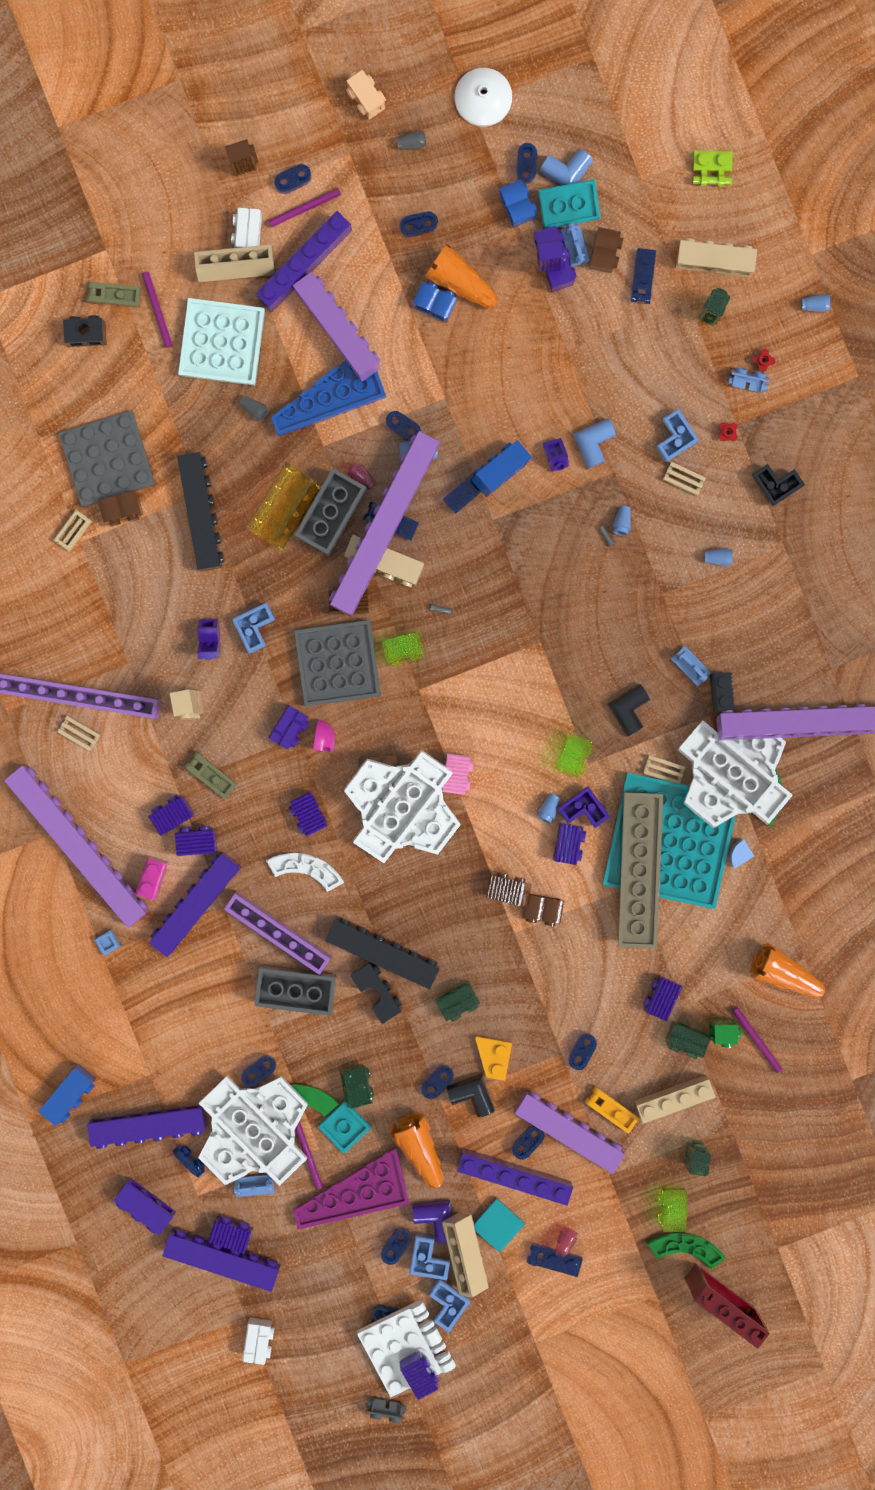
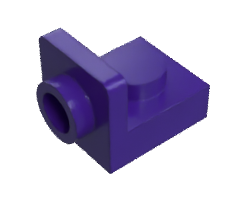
M561 438L543 443L551 472L560 471L569 466L568 455Z

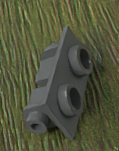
M369 1399L368 1407L371 1408V1412L367 1411V1414H370V1418L381 1420L382 1416L389 1417V1422L395 1423L405 1420V1418L401 1417L402 1413H406L407 1407L403 1403L390 1401L389 1409L385 1408L386 1400Z

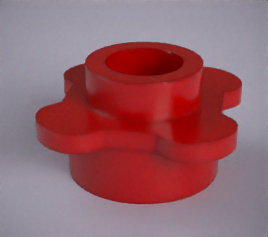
M762 349L760 354L754 355L752 358L753 363L761 372H765L770 365L775 364V358L770 356L768 349Z
M735 422L731 424L720 423L719 440L722 442L736 441L738 439L736 434L738 425Z

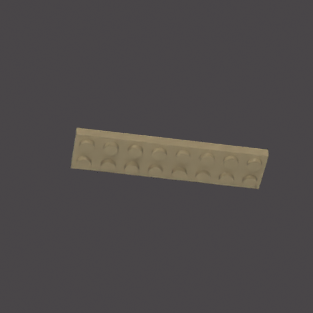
M624 792L618 947L657 948L663 794Z

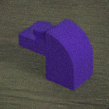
M199 619L197 628L199 638L198 659L211 660L218 658L221 650L219 620Z

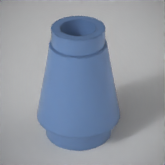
M823 293L802 299V310L822 313L830 311V295Z
M619 507L612 525L614 534L627 536L628 532L631 531L630 507Z
M727 547L705 551V563L726 567L727 565H732L733 549H728Z
M549 793L537 811V818L551 823L555 819L560 798Z

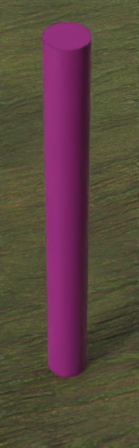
M336 188L268 221L271 227H274L340 196L341 193Z
M144 272L142 277L165 348H169L173 345L149 272Z
M735 1007L732 1013L775 1072L779 1073L783 1068L740 1009Z
M299 1121L295 1132L302 1151L307 1156L306 1162L316 1190L321 1189L323 1184Z

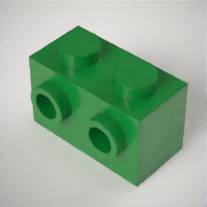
M709 1018V1038L714 1044H721V1047L726 1048L733 1047V1044H738V1039H741L742 1036L741 1027H738V1024L732 1018Z

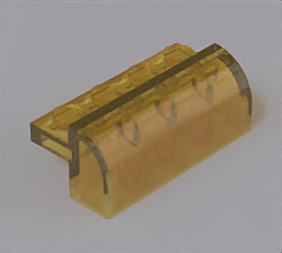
M285 462L247 524L246 529L273 547L283 551L322 485Z

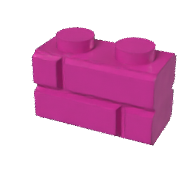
M151 856L148 857L145 863L146 868L143 869L135 895L150 900L157 899L169 862Z

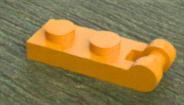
M595 1086L590 1098L587 1097L584 1102L629 1134L640 1119L639 1116ZM599 1097L603 1099L601 1105L596 1103Z

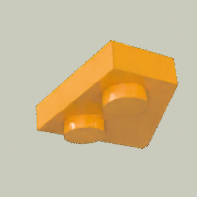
M476 1035L475 1040L486 1077L505 1081L512 1042Z

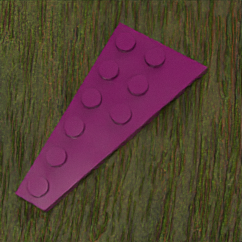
M397 1146L296 1207L293 1212L297 1229L409 1204Z

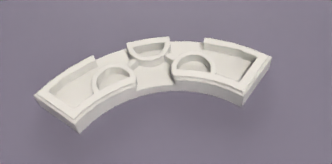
M286 853L266 860L275 877L292 872L304 873L318 880L327 892L344 883L341 876L332 866L312 855Z

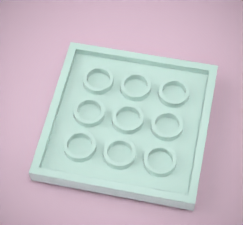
M188 298L178 375L255 386L265 308Z

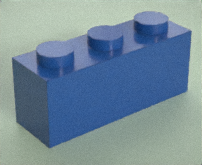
M518 440L513 444L510 442L501 449L503 452L500 455L494 454L488 460L489 464L485 467L481 465L474 471L475 476L471 481L486 498L532 459V456Z
M78 1064L38 1112L55 1127L60 1122L63 1124L70 1116L68 1113L72 1107L76 1109L83 1101L81 1096L84 1093L88 1095L95 1087L93 1082L96 1078Z

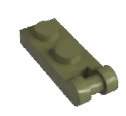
M88 282L87 289H89V295L86 296L87 303L140 308L141 287ZM98 290H101V296H96Z
M195 751L192 755L193 758L190 762L187 761L184 767L222 798L226 799L238 784L203 755ZM199 762L203 764L200 770L195 767Z

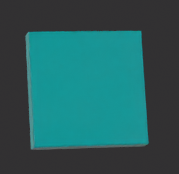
M345 1099L318 1125V1128L345 1154L372 1126Z
M496 1197L476 1219L474 1229L498 1252H501L521 1230L525 1222Z

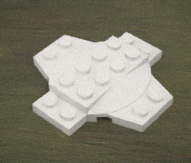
M702 721L678 749L680 753L692 762L693 779L684 804L712 828L717 827L737 814L748 813L755 814L768 825L792 797V794L778 783V775L775 772L786 741L782 738L718 741V732Z
M420 750L411 764L408 763V765L396 767L366 759L344 788L345 793L358 810L361 811L364 825L353 839V843L383 863L386 862L395 849L403 848V846L407 845L438 855L461 825L444 802L441 789L453 772L423 750Z
M227 1075L199 1102L212 1116V1132L198 1158L224 1185L247 1175L251 1171H259V1173L266 1172L280 1186L307 1160V1156L294 1143L295 1128L308 1103L282 1076L254 1089L239 1088Z

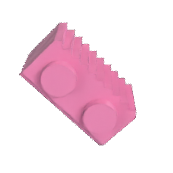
M447 753L446 767L453 774L444 784L442 792L465 795V791L470 790L471 780H468L467 777L468 772H472L473 761L470 760V756Z

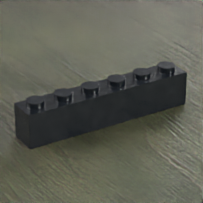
M200 452L179 455L177 459L197 570L202 572L223 568L222 563L225 562L223 551L219 550L221 536L219 532L216 533L215 525H218L216 513L213 514L212 506H215L213 495L209 494L208 487H211L209 475L206 476L205 468H208L206 456L203 457Z
M343 917L335 919L325 940L326 942L430 990L440 969L437 961L431 958L425 960L419 957L420 953L411 949L408 952L402 949L403 946L393 941L391 944L385 941L386 938L382 935L367 933L368 929L360 925L357 927L350 925L351 921Z

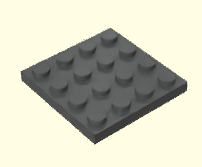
M133 411L59 433L81 507L96 504L98 500L156 485Z
M371 620L294 630L305 707L381 696Z

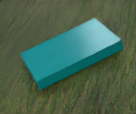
M595 179L537 190L543 229L555 225L562 227L571 223L577 224L601 219Z

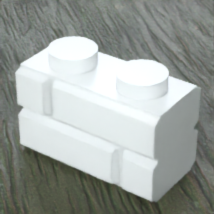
M237 208V214H233V226H236V231L231 236V244L235 248L260 246L261 210Z
M249 1318L242 1358L243 1362L264 1365L266 1358L270 1359L272 1347L268 1346L269 1339L273 1340L275 1329L271 1327V1320Z

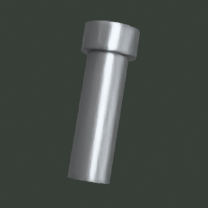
M601 526L599 530L610 547L616 542L614 539L612 540L605 527Z
M431 604L430 611L451 615L452 609Z

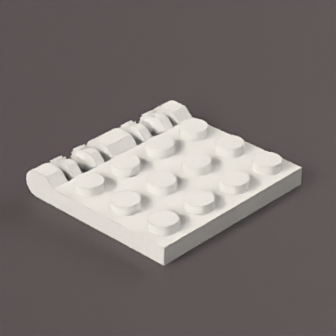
M422 1300L414 1302L357 1330V1335L390 1397L410 1388L400 1371L399 1361L414 1352L420 1351L422 1356L426 1355L431 1364L429 1368L432 1372L436 1371L437 1375L447 1373L456 1366L449 1351L434 1355L445 1349L446 1345L434 1326L433 1320H427L418 1324V1322L429 1316V1312L426 1310Z

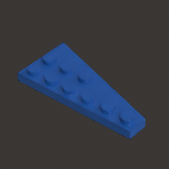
M345 360L271 418L277 435L280 437L387 397L377 371L361 382Z

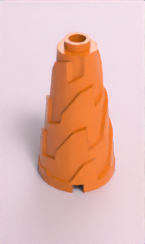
M448 244L445 245L425 275L428 280L486 309L488 307L493 308L499 300L496 297L497 293L479 276V273L468 265Z
M766 943L761 946L765 950L763 952L757 951L749 971L753 973L750 975L751 978L782 989L795 991L802 995L805 994L815 999L822 997L825 993L823 982L815 978L810 972L775 946Z
M417 1112L398 1120L400 1123L398 1127L394 1123L389 1129L393 1140L398 1147L400 1146L407 1160L412 1163L418 1175H421L427 1186L433 1189L440 1187L443 1184L444 1176L440 1167L441 1163L434 1148V1142L429 1132L430 1127L424 1114L420 1115Z

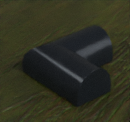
M768 464L751 475L772 507L805 486L795 469L779 480Z
M641 684L607 704L627 737L644 727L634 711L650 701L647 692Z
M482 1074L446 1086L452 1105L471 1099L477 1117H484L495 1111Z

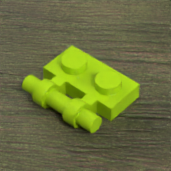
M694 150L693 172H700V176H693V184H700V186L711 184L717 185V187L731 185L732 177H725L724 173L732 172L733 151ZM707 173H717V177L707 176Z

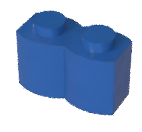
M518 180L499 188L498 193L513 228L535 219L537 209L534 202H530L527 196L529 195V189L526 184Z
M422 282L412 307L447 323L457 302V298L454 297L455 294L449 290L441 291L437 289L438 286L432 282Z

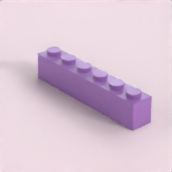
M310 272L293 285L295 293L360 381L363 382L380 369L379 361L381 360L375 351L371 353L368 349L369 344L364 336L360 337L357 334L358 329L352 321L348 322L345 318L347 314L341 306L337 307L334 303L336 299L330 291H325L323 288L325 285L319 276L315 277Z
M238 891L224 908L225 911L319 975L332 957Z
M527 1090L524 1092L514 1109L516 1115L612 1174L615 1172L625 1156L622 1150L623 1147L615 1141L611 1143L606 1140V1136L599 1131L595 1133L589 1129L590 1126L585 1122L575 1121L573 1119L574 1116L569 1112L564 1111L562 1113L557 1109L558 1106L551 1101L546 1103L541 1100V1096L534 1091L530 1093Z

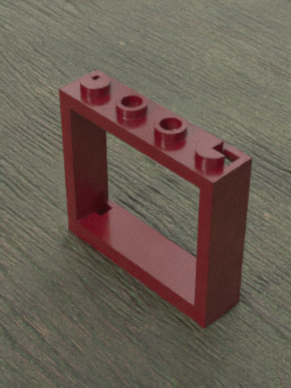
M695 1263L685 1277L694 1301L758 1349L770 1333L757 1309ZM748 1308L752 1310L749 1314L745 1313Z

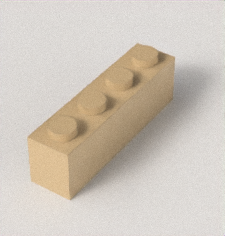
M685 238L680 240L678 244L675 268L751 278L755 273L757 249H752V246L748 245L734 247L731 243L718 245L712 241H703L701 243L695 242L694 239Z
M272 245L194 252L198 282L275 274Z
M352 535L344 555L348 559L347 563L350 557H355L358 551L356 549L357 543L360 540L358 536ZM387 548L376 571L383 573V577L389 580L399 579L401 580L400 584L411 588L412 585H417L424 563Z
M188 689L170 693L174 717H180V720H193L200 718V714H205L201 691Z
M706 1075L634 1100L640 1119L644 1124L716 1097L710 1080Z
M457 1213L444 1220L442 1224L459 1295L473 1298L489 1288L472 1216L470 1214Z

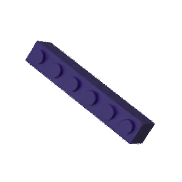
M336 211L256 293L258 300L272 313L294 291L293 285L312 272L352 232L351 224Z
M225 852L221 855L217 854L212 859L211 863L213 865L209 870L206 868L199 875L201 880L197 885L193 883L187 890L189 895L185 900L181 898L174 906L176 911L173 914L169 913L162 921L164 923L161 929L156 928L151 934L152 940L150 944L164 956L168 957L241 869L242 866Z
M201 1105L92 1119L87 1123L90 1147L96 1146L97 1149L108 1147V1144L122 1146L130 1141L143 1143L146 1139L153 1138V1141L163 1140L166 1136L179 1138L184 1136L183 1134L188 1133L195 1136L202 1134V1131H205L207 1127L205 1109Z
M462 1148L457 1164V1172L567 1206L573 1190L572 1181Z
M183 1229L171 1230L162 1255L163 1257L270 1292L273 1290L281 1265L274 1259H263L253 1252L242 1254L208 1243V1240H205L203 1236L187 1234Z

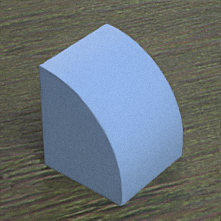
M743 839L736 841L729 851V863L733 868H737L754 857Z

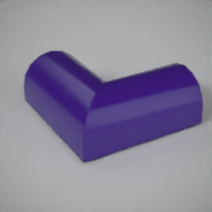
M589 786L557 808L567 824L583 813L594 828L610 818V815Z
M450 1200L412 1204L414 1224L433 1222L435 1241L447 1243L442 1222L452 1217Z

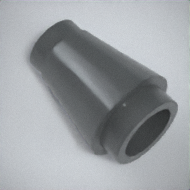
M417 129L397 138L399 150L422 149V147L427 146L424 130L419 131Z
M244 396L240 401L239 405L255 421L262 422L267 417L269 409L266 407V404Z

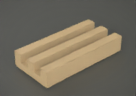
M673 462L670 463L663 478V481L696 496L699 495L706 480L705 477ZM672 468H673V469H676V470H678V471H680V472H682V473H684V474H686V475H688V476H691V477H693V478L699 480L700 482L698 483V482H696V481H694V480H692V479H689V478H687V477H685V476H683V475H681V474H679V473H677V472H674V471H672ZM669 475H672L691 485H694L697 487V489L695 490L676 480H673L669 478Z
M76 509L56 535L54 541L70 552L93 521ZM77 516H79V520L73 526V528L65 537V539L61 541L60 539L63 537L65 532L68 530V528L71 526V524L74 522ZM85 520V523L83 524V526L80 528V530L77 532V534L74 536V538L72 539V541H71V542L69 543V545L67 546L66 544L68 543V541L71 539V537L73 536V534L76 532V530L79 528V526H80V525L82 524V522Z
M66 716L65 721L61 724V728L57 731L89 751L93 750L101 734L70 716ZM71 722L75 724L76 726L95 736V738L92 739L88 737L87 735L81 733L80 731L68 725V723ZM65 728L75 733L76 735L82 737L83 739L87 740L91 743V745L89 746L83 741L67 733L66 731H64Z
M648 755L643 774L681 784L686 767ZM651 760L668 766L680 769V771L678 773L650 763ZM650 767L678 777L677 780L663 775L648 771V769Z

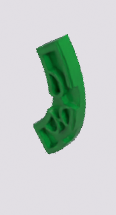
M291 1084L306 1100L307 1106L314 1108L324 1117L339 1105V1102L333 1096L322 1089L306 1084Z
M666 1233L646 1242L657 1260L669 1254L683 1252L699 1258L712 1269L726 1259L724 1254L710 1241L691 1233Z

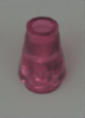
M358 462L347 473L351 479L366 486L368 490L376 482L363 464L360 465Z
M564 1227L562 1231L560 1230L555 1254L565 1258L577 1241L578 1233L567 1227Z

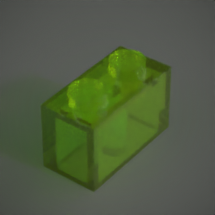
M419 632L381 641L387 664L391 663V666L403 664L402 660L410 659V662L417 661L424 655Z
M569 733L555 769L578 777L579 774L583 775L586 768L584 761L586 756L590 757L593 746H591L592 741Z
M662 1188V1194L658 1195V1205L661 1206V1213H658V1225H661L663 1232H687V1192L685 1188Z

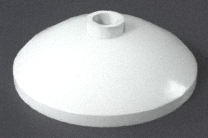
M476 68L467 72L459 80L455 90V105L461 117L468 123L480 127L491 126L500 122L510 110L512 90L509 82L500 72L490 68ZM481 90H486L487 93H486V94H481L480 91H481Z

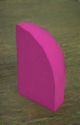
M318 719L313 750L334 752L335 733L327 722Z

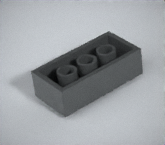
M332 468L294 536L330 557L366 494L367 487Z
M261 965L258 972L254 1006L331 1016L337 974L321 972L319 975L314 971Z

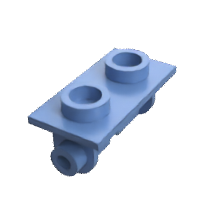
M574 223L567 225V228L561 231L564 243L570 254L571 267L590 262L580 225H575Z
M736 367V370L730 369L733 377L729 376L728 384H731L732 387L745 389L746 382H749L748 390L760 393L762 391L766 392L768 384H765V381L770 382L766 373L760 371L749 373L747 369Z
M686 646L671 658L697 686L704 682L711 674Z
M268 1174L241 1177L235 1180L234 1193L237 1197L275 1193L274 1181Z

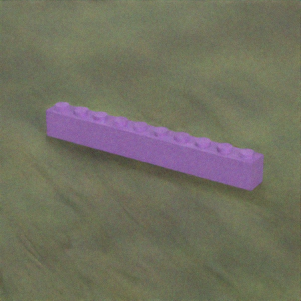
M420 431L417 436H412L409 442V446H411L409 452H404L400 463H402L400 469H396L391 477V480H393L391 487H386L382 495L384 498L382 504H378L373 514L376 516L373 522L369 521L365 528V532H367L365 538H360L356 546L358 551L355 557H350L347 563L349 567L347 573H342L338 581L340 584L338 590H334L329 598L332 601L331 607L351 617L440 446L439 441Z
M0 674L1 694L159 719L162 700Z
M861 704L854 706V708H847L846 705L836 706L834 709H828V706H821L809 710V707H801L797 710L781 708L779 711L762 709L760 712L742 710L741 713H733L732 710L723 711L716 718L718 741L875 734V705L873 707H866V705Z
M21 766L4 780L127 928L131 927L149 912L146 902L142 898L138 899L134 894L136 892L129 883L126 884L122 880L123 875L120 871L114 870L111 867L109 858L105 854L101 855L97 850L99 848L92 839L89 840L85 836L86 831L83 827L77 826L74 823L73 815L68 810L64 811L60 806L62 804L55 795L52 796L48 792L49 787L45 782L38 780L36 771L31 766Z

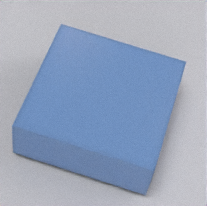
M113 930L94 939L103 956L121 946Z

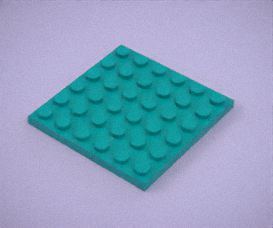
M626 772L602 885L620 889L624 792L663 794L659 897L715 909L736 815L717 827L712 828L684 804L690 786Z

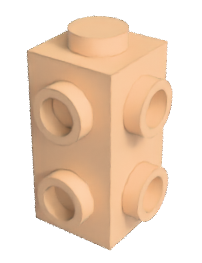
M361 70L349 76L346 91L352 100L355 98L360 113L363 116L366 114L370 120L385 109L384 101L386 99L380 90L377 91L373 86L375 83L369 74L366 75Z

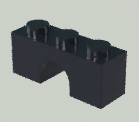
M368 962L351 973L350 977L360 992L367 988H375L379 991L381 998L372 1005V1010L380 1022L384 1024L402 1012L401 1006L403 1004L397 995L393 996L391 993L392 987L386 979L383 981L379 975L382 973L379 967Z

